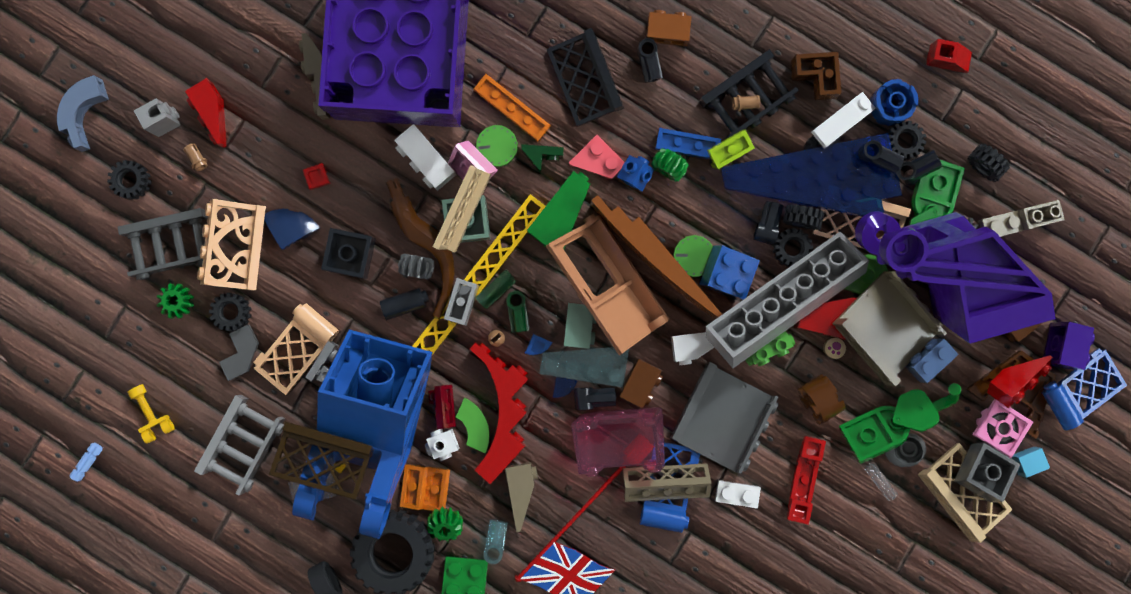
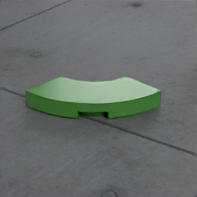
M464 398L456 418L461 420L467 428L468 440L466 445L486 454L490 439L487 420L475 403Z

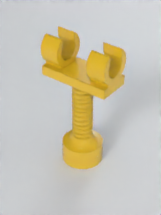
M141 384L127 391L131 400L135 399L139 402L138 404H140L139 406L144 416L147 417L148 424L138 429L143 441L147 444L156 440V436L151 430L152 427L160 424L165 434L175 430V427L169 419V415L162 416L159 419L155 418L146 398H144L147 391L144 385Z

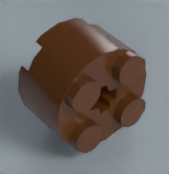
M823 374L818 375L797 389L802 397L800 398L802 404L806 409L810 408L812 410V416L818 425L825 423L846 410L844 401H838L837 389L828 377L823 376Z

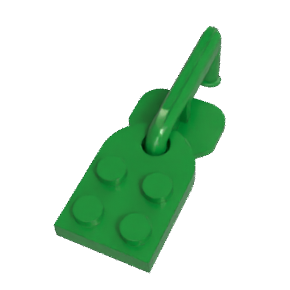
M940 160L942 168L919 179L915 185L911 201L912 210L916 216L910 220L909 225L953 212L965 170L964 167Z
M957 383L951 384L948 387L950 395L933 403L924 391L913 389L900 395L896 407H878L839 425V429L859 464H862L902 445L907 440L910 429L924 432L936 426L940 418L938 412L958 402L961 386Z
M446 556L442 594H485L488 560Z

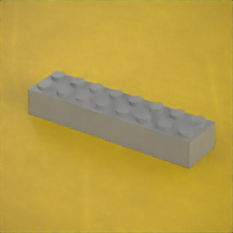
M839 232L706 326V338L729 365L734 368L867 272L869 260Z

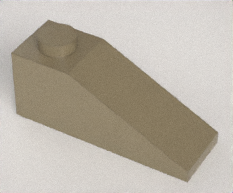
M531 462L510 465L505 468L516 532H520L535 484L534 479H538L536 466L532 467Z

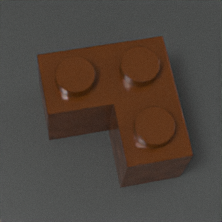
M838 52L796 54L791 60L792 81L813 80L815 100L836 99L841 95Z

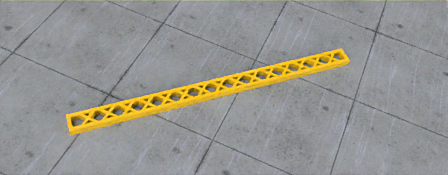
M531 194L464 279L469 282L472 278V283L481 284L475 300L525 237L527 229L546 207ZM531 201L540 207L536 214L527 215L526 207ZM525 219V229L514 232V222ZM506 236H512V246L502 248L501 239ZM499 252L500 261L498 264L489 265L488 256L490 253ZM486 269L487 278L483 281H476V271ZM450 298L448 299V301H447V303H446V306H445V308H444V311H443L442 315H443V314L445 313V311L447 310V307H448ZM434 317L412 347L417 348L421 344L420 349L430 350L433 355L457 323L448 321V328L438 331L437 322L439 319ZM435 335L436 344L433 347L425 348L424 338ZM345 463L335 468V470L342 473L346 468Z

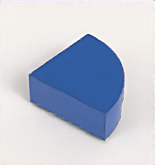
M533 334L525 354H541L551 346L552 342Z

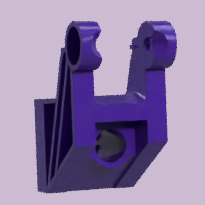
M880 211L864 215L857 223L855 237L858 244L869 253L875 254L879 264H886L896 270L899 278H909L912 281L918 280L928 283L934 318L938 319L943 325L969 344L1056 319L1052 293L1002 238L988 227L975 229L963 215L957 212L900 228L899 223L893 217ZM882 230L884 232V235L882 238L878 239L876 237V234L878 231Z

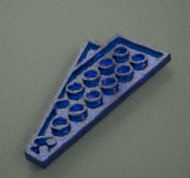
M888 133L832 144L825 149L818 147L721 168L726 190L861 217L870 212L880 211L884 213L882 200L902 195L897 173L893 174L870 162H863L858 157L860 146L870 140H876L883 147L892 150ZM868 146L866 149L867 153L873 157L874 150Z

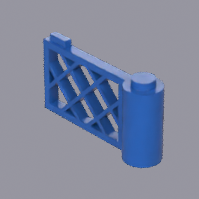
M1098 348L1089 354L1090 361L1085 370L1091 371L1090 382L1083 380L1085 370H1074L1058 383L1053 381L1043 387L1042 394L1064 430H1071L1081 425L1085 417L1127 386L1106 350ZM1101 358L1105 362L1104 370L1098 369V362ZM1097 373L1104 374L1102 385L1096 383ZM1110 376L1114 377L1118 384L1114 388L1108 387ZM1071 380L1076 382L1075 393L1071 392L1067 386V383ZM1082 383L1089 385L1088 396L1081 395ZM1095 387L1102 389L1101 398L1099 399L1094 398ZM1080 398L1087 400L1086 409L1083 411L1079 406Z
M660 441L654 442L655 449L652 453L650 467L655 466L656 458L659 461L657 466H665L664 463L673 457L679 465H682L676 456L681 451L691 452L690 461L684 465L699 463L700 454L685 446ZM658 447H667L672 455L661 461L657 455ZM671 448L678 449V451L674 453ZM652 474L650 477H651L652 479L656 480L655 477L653 476L654 474ZM688 498L683 499L682 506L673 505L670 499L667 500L669 504L661 503L664 500H659L658 502L644 501L640 525L680 533L683 532V529L688 528L689 517L686 516Z

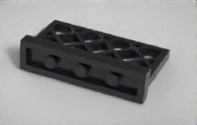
M592 28L585 30L583 34L547 49L577 127L614 111L625 109ZM584 41L586 47L583 54L572 51L576 42ZM560 49L567 51L564 62L556 60L553 52ZM571 53L581 57L577 68L567 65ZM584 59L593 63L590 74L580 70ZM565 67L575 71L571 82L562 77ZM578 72L589 76L584 87L574 84ZM592 78L600 81L601 86L598 93L587 89ZM573 86L583 90L579 101L572 99L569 95ZM586 92L596 95L592 107L581 103ZM599 97L606 99L610 108L603 111L596 109L595 106ZM580 105L591 109L588 117L579 120L577 115Z

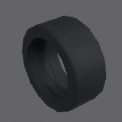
M322 561L308 569V579L315 594H343L336 573L326 561Z

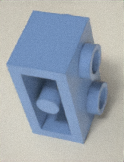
M932 339L925 345L926 348L921 353L915 354L910 359V363L906 368L919 382L928 383L959 355L945 339Z

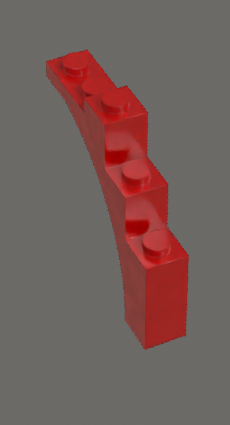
M474 343L470 350L486 364L495 383L499 403V419L494 440L485 458L475 468V471L491 484L525 447L523 443L525 439L517 431L512 433L510 430L527 413L525 410L526 405L518 398L514 400L512 397L528 380L526 375L528 373L520 365L517 367L512 365L506 370L505 367L507 365L499 357L494 359L489 354L491 350L485 344L481 343L479 345Z

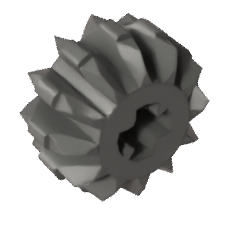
M402 254L398 262V272L405 276L429 279L434 271V260L428 257Z

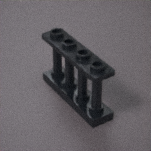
M770 49L699 100L703 109L708 105L710 108L713 107L731 133L726 139L743 129L746 130L748 127L754 129L762 123L761 118L765 115L771 117L779 111L778 106L782 103L788 105L796 99L795 94L799 91L797 87L789 92L770 66L772 65L770 61L774 57ZM759 69L761 72H765L782 96L773 104L754 79L753 73ZM743 81L744 84H748L755 95H759L760 102L765 109L756 116L751 109H741L748 121L738 128L721 105L719 97L725 93L727 96L730 95L732 99L740 95L736 85Z

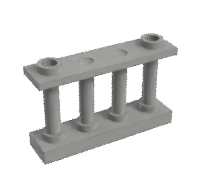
M236 395L194 470V472L200 475L213 471L239 485L235 493L237 495H242L245 492L248 493L254 484L252 479L276 435L279 436L282 433L285 420L284 417H278L275 421H272L248 408L246 404L248 398L243 395ZM239 415H245L269 428L270 431L265 440L238 427L236 421ZM229 434H235L259 447L260 449L255 458L253 459L228 446L226 439ZM223 452L249 466L245 477L243 478L217 464L215 459L218 454Z

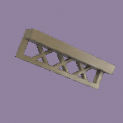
M708 464L623 468L625 502L710 497L711 479ZM704 471L705 477H695L692 474L694 472ZM673 473H680L683 477L675 479L671 475ZM652 474H659L662 477L654 480L650 476ZM628 475H637L640 479L638 481H629Z

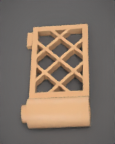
M307 303L304 305L300 304L295 308L292 313L294 317L269 350L265 354L260 353L253 362L256 364L254 369L285 395H288L318 358L326 343L333 341L339 333L336 327ZM293 327L300 331L301 340L290 341V331ZM305 342H313L319 348L314 354H306ZM292 343H301L302 355L292 356ZM281 344H287L288 356L277 357V347ZM303 357L304 367L301 370H293L292 358ZM288 359L289 371L279 372L278 360ZM274 360L275 372H266L262 366L266 361ZM290 374L291 383L287 388L280 383L279 375Z

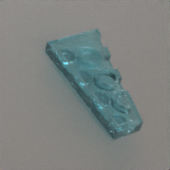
M614 347L543 353L540 374L623 387L629 349L621 355H618Z

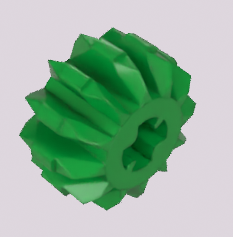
M661 148L655 154L651 163L654 170L660 175L674 181H679L685 175L689 166L681 155L665 148Z
M170 283L168 284V289L161 288L163 295L156 296L158 299H161V302L156 306L163 307L161 314H168V318L173 319L176 316L181 319L183 313H190L187 307L194 306L193 303H189V300L193 299L194 295H188L190 289L187 287L183 288V284L178 283L175 286ZM174 297L178 298V300H176L178 301L177 305L173 304V302H175L173 301Z
M442 506L440 510L434 509L432 514H429L427 532L430 533L431 538H438L439 542L446 540L448 543L450 539L456 540L458 535H461L463 519L458 510L452 511L451 507L445 509Z

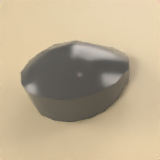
M909 433L907 440L902 445L886 452L885 456L896 466L911 467L917 465L924 458L926 445L921 437Z

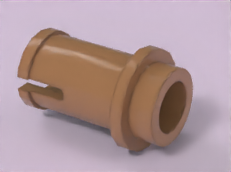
M737 95L733 97V110L741 112V109H759V95L746 97Z
M195 143L189 144L183 149L192 163V169L202 171L208 166L207 159L203 158Z

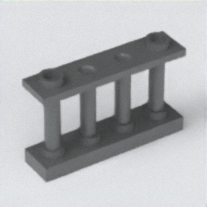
M198 208L118 226L119 235L125 236L131 241L137 269L127 272V275L135 277L136 280L150 278L149 274L193 264L202 266L203 259L200 258L201 246H205L204 237H202L201 223H203L202 220L208 219V216H205V210ZM189 223L193 228L198 256L186 259L180 228H182V224ZM169 228L172 231L178 261L166 263L160 238L161 229ZM148 232L152 238L157 265L145 268L139 238L141 237L140 234ZM214 254L211 255V260L217 259Z

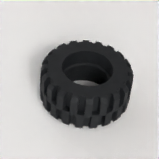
M390 510L382 535L395 533L403 536L409 542L413 551V557L409 566L398 572L386 570L376 561L374 545L378 539L359 533V530L357 531L358 533L352 541L353 547L350 549V557L353 558L350 564L352 569H356L355 577L357 580L362 579L364 581L362 586L366 589L369 587L373 588V593L380 594L381 592L385 594H405L406 591L411 592L418 584L422 583L434 562L435 543L432 542L431 535L427 532V525L424 521L420 522L417 520L418 516L414 514L408 515L406 514L407 511L403 510L399 512Z

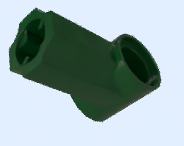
M512 291L506 299L511 333L528 331L529 323L525 296L520 291ZM513 294H518L522 297V303L519 306H513L510 303V297Z

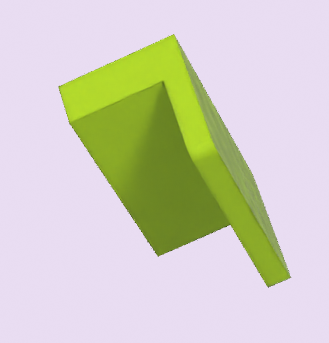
M743 129L708 149L707 152L713 162L711 163L712 168L720 169L755 149L746 130Z

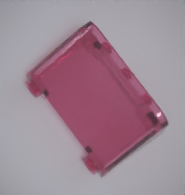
M662 408L590 412L580 415L571 424L579 474H586V476L592 477L598 475L599 471L603 468L643 465V468L648 470L649 473L660 472L665 466Z

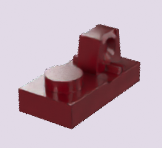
M434 386V390L428 391L429 404H436L435 421L437 429L456 427L453 386Z

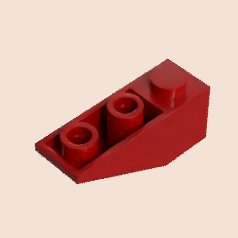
M205 78L185 91L189 97L186 100L193 110L196 109L199 113L197 118L204 128L207 126L210 131L208 136L213 144H218L225 148L227 145L224 100L213 82Z
M1049 355L1003 369L990 382L987 393L1007 408H1010L1014 403H1020L1025 396V392L1028 389L1031 391L1037 385L1040 376L1045 377L1052 369L1050 364L1053 357Z

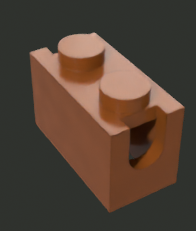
M654 10L649 13L646 38L653 39L657 44L687 46L690 39L692 16H687L684 12L666 14L663 10Z

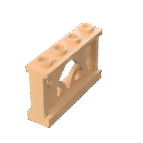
M211 199L210 203H206L205 216H208L207 225L204 224L202 237H205V246H201L200 258L203 259L202 267L198 268L197 274L200 285L256 290L266 206ZM222 208L228 209L233 215V221L230 222L229 217L223 214L225 217L224 221H218L217 212ZM236 209L252 211V216L238 219ZM215 226L221 228L214 234ZM239 226H242V232L244 229L249 230L247 237L241 235ZM235 229L236 236L241 242L248 245V250L236 253L230 261L222 252L218 242L228 232ZM212 251L217 259L211 260ZM240 256L245 257L246 263L244 265L240 261L237 266L235 265ZM217 265L219 268L217 273L222 272L224 268L228 270L223 278L215 279L210 274L211 267ZM232 273L244 278V284L226 281Z

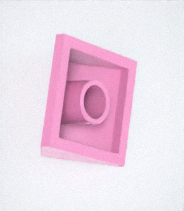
M469 141L458 143L454 147L448 161V165L463 180L471 165L492 174L491 177L498 171Z

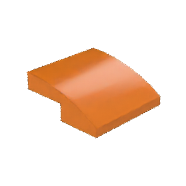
M406 464L400 507L430 511L434 509L440 510L442 506L446 508L450 469Z

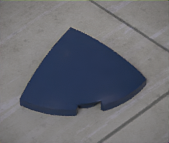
M277 209L265 213L264 216L269 230L282 250L320 229L319 225L311 217L302 212Z

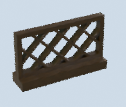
M285 421L282 429L284 432L269 475L357 500L374 448L367 444ZM288 438L296 440L300 447L289 454L285 449ZM312 445L318 446L321 454L309 460L305 449ZM302 451L307 462L295 468L290 457ZM334 451L339 452L343 460L331 466L326 455ZM343 454L349 455L350 457L345 459ZM355 457L364 459L362 467L352 472L348 461ZM324 458L328 468L316 474L311 463ZM287 459L292 470L285 474L276 472L278 464ZM345 463L350 474L338 480L333 469ZM309 465L314 476L307 480L300 479L297 471ZM331 471L336 482L329 486H323L318 477ZM351 477L356 484L353 494L344 492L340 483ZM316 479L318 484L313 483L311 481ZM338 485L340 490L334 489L333 487Z

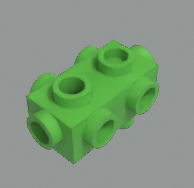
M786 331L748 357L746 359L749 366L753 364L762 366L769 363V358L774 355L781 357L788 354V349L796 345L793 336L790 333L787 334Z

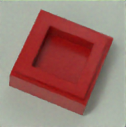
M323 163L303 169L309 190L330 184Z

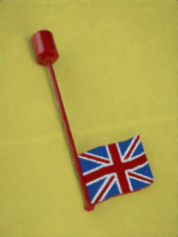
M641 433L623 451L625 462L518 576L515 575L516 582L523 580L541 587L551 594H593L615 571V569L598 564L579 551L556 541L621 473L623 468L628 464L630 466L634 464L639 466L655 449Z

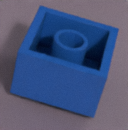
M713 245L699 285L731 298L744 300L748 295L760 260L723 245Z

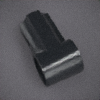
M643 39L638 46L637 55L640 58L645 83H650L663 79L657 53V44L653 39ZM642 46H650L652 53H643Z
M870 140L858 149L860 160L866 163L870 162L893 174L898 172L904 162V156L883 147L876 140ZM868 146L874 150L873 157L867 153L866 149Z
M932 150L911 162H903L897 172V176L904 184L914 185L920 178L943 166L935 150ZM913 170L911 176L904 177L906 171Z
M773 201L765 202L760 222H758L755 228L753 240L775 245L779 234L778 225L783 205Z
M575 388V410L616 406L615 388Z

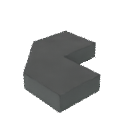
M246 325L229 334L238 353L219 362L228 381L249 372L251 368V362L259 342L250 325Z

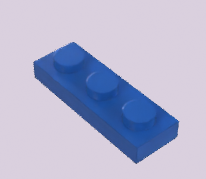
M659 128L655 150L665 148L676 154L711 160L707 150L719 144L721 139Z

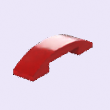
M804 436L793 475L787 520L809 525L813 508L811 502L819 463L822 462L826 444L824 440Z

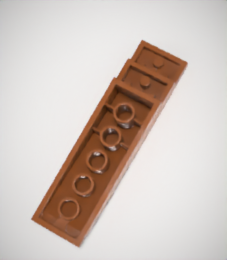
M598 195L591 200L590 206L655 273L713 319H717L722 315L640 217L632 222L619 206L611 211Z

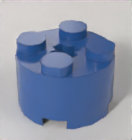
M894 79L884 83L870 98V102L876 108L871 114L876 119V122L881 125L893 126L905 121L913 115L916 106H918V94L915 88L901 79Z

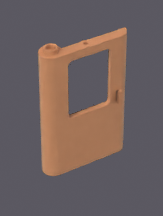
M592 214L583 220L585 222L584 225L547 244L546 248L618 355H621L670 319L601 216ZM580 237L586 239L615 283L613 287L599 296H595L563 249L564 246Z

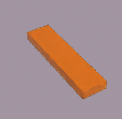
M487 74L473 88L476 94L536 142H539L551 127L549 123Z

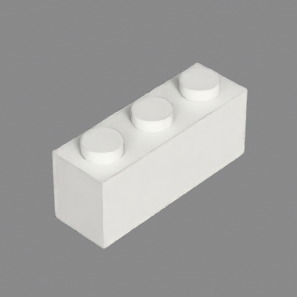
M414 124L395 139V142L398 144L395 148L403 157L407 155L412 160L409 165L416 173L419 171L423 173L425 178L422 180L430 189L435 187L438 191L456 176L454 170Z

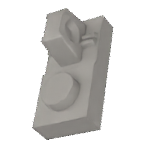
M328 341L305 378L310 381L317 380L323 383L329 370L326 364L329 361L333 362L339 345L333 341Z

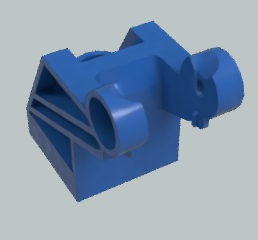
M349 329L318 391L317 431L367 444L374 448L372 458H370L367 467L375 469L376 473L369 494L366 493L365 509L359 533L380 539L387 523L394 492L412 449L430 373L432 352ZM311 446L308 454L309 460L321 454L318 446ZM334 451L326 455L331 466L336 461L343 460L339 452ZM343 454L345 459L350 457L349 455ZM355 457L348 462L362 466L364 459ZM324 458L311 463L316 474L328 468ZM309 465L303 468L300 479L307 480L314 476ZM331 471L318 477L323 486H326V481ZM316 479L311 481L313 483L318 484ZM299 484L293 503V515L313 521L316 514V505L319 501H323L325 491Z

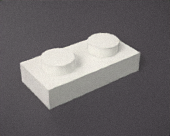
M718 480L715 501L758 508L761 487Z

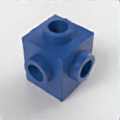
M629 155L617 178L642 192L650 181L654 169L648 165L649 161L641 156L635 158Z

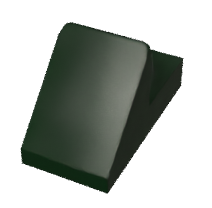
M521 145L522 153L540 174L542 171V158H546V161L558 162L559 159H563L564 147Z

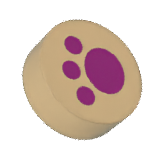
M830 338L824 343L823 350L827 357L838 359L845 354L846 345L839 338Z

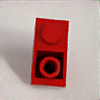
M937 39L929 47L926 65L968 73L972 52L959 42Z

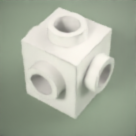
M442 429L430 433L431 437L426 439V451L429 456H433V459L439 458L440 461L452 457V452L460 449L453 429L445 432ZM439 442L444 444L443 448L439 446Z

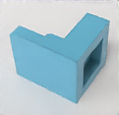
M1030 447L1014 454L1011 458L1020 464L1017 474L1027 478L1050 468L1043 449L1039 447Z

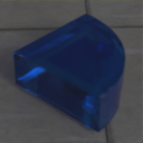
M556 376L553 398L568 395L576 386L577 380Z

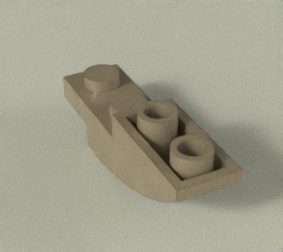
M301 33L302 40L299 41V48L304 56V61H301L302 73L310 80L314 79V81H311L312 92L316 94V101L313 102L314 113L322 120L330 119V114L318 106L322 53L306 33Z
M1056 200L978 220L979 228L988 227L1001 237L1065 219L1060 201Z

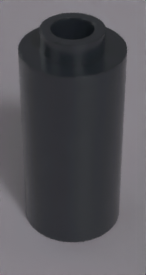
M419 287L380 301V306L387 321L427 307L426 303L429 302V297L426 290L422 291Z

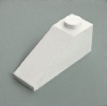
M862 92L811 133L825 149L876 108Z
M706 332L671 336L674 362L679 361V365L692 364V360L698 359L714 348L707 340Z

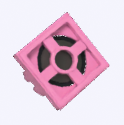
M994 399L989 408L981 411L982 417L977 418L976 425L978 426L972 435L1002 454L1012 458L1033 421Z

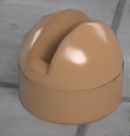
M493 330L488 335V341L492 346H501L505 341V335L500 330ZM499 333L501 337L493 343L491 340Z

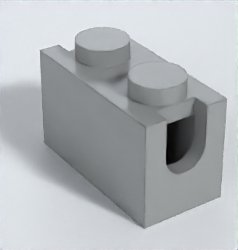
M157 98L134 110L143 129L158 137L181 125L177 120L180 116L176 109Z
M456 278L444 319L467 326L479 285Z

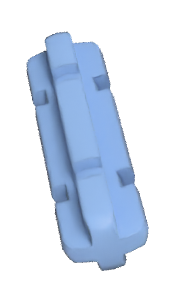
M90 444L87 449L88 452L84 453L75 466L76 469H73L70 473L71 479L76 482L83 479L85 472L89 470L96 460V456L102 451V446L99 444Z

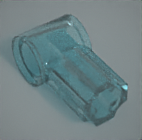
M491 519L489 521L484 559L489 564H497L503 557L508 522ZM496 548L500 555L497 558H490L488 550Z

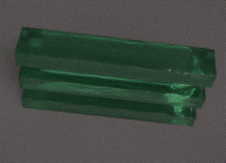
M505 270L475 299L485 309H488L516 283V279Z

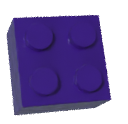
M1072 322L1050 323L1043 357L1049 355L1053 357L1051 366L1085 370L1090 361V346L1095 338L1094 328Z

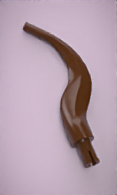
M395 178L393 182L389 180L386 182V185L393 199L390 205L399 227L411 242L431 252L440 265L442 293L432 315L440 319L454 282L452 252L448 249L438 250L433 247L439 231L417 216L409 196H404L399 179Z

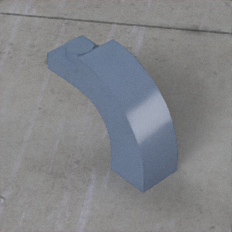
M95 75L82 79L71 86L62 97L57 112L58 130L67 134L71 147L81 152L90 149L83 128L85 113L93 105L109 100L103 80Z

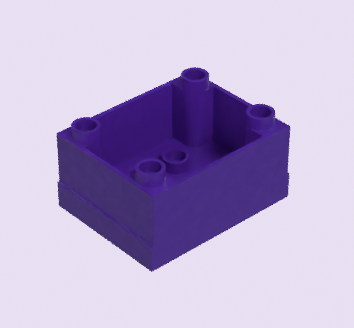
M326 0L318 106L323 111H327L335 120L460 127L469 0Z

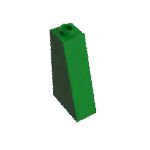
M573 171L527 229V233L546 247L547 244L571 232L590 188L589 178L582 172L577 174Z

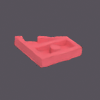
M596 135L568 164L612 180L620 172L625 162Z

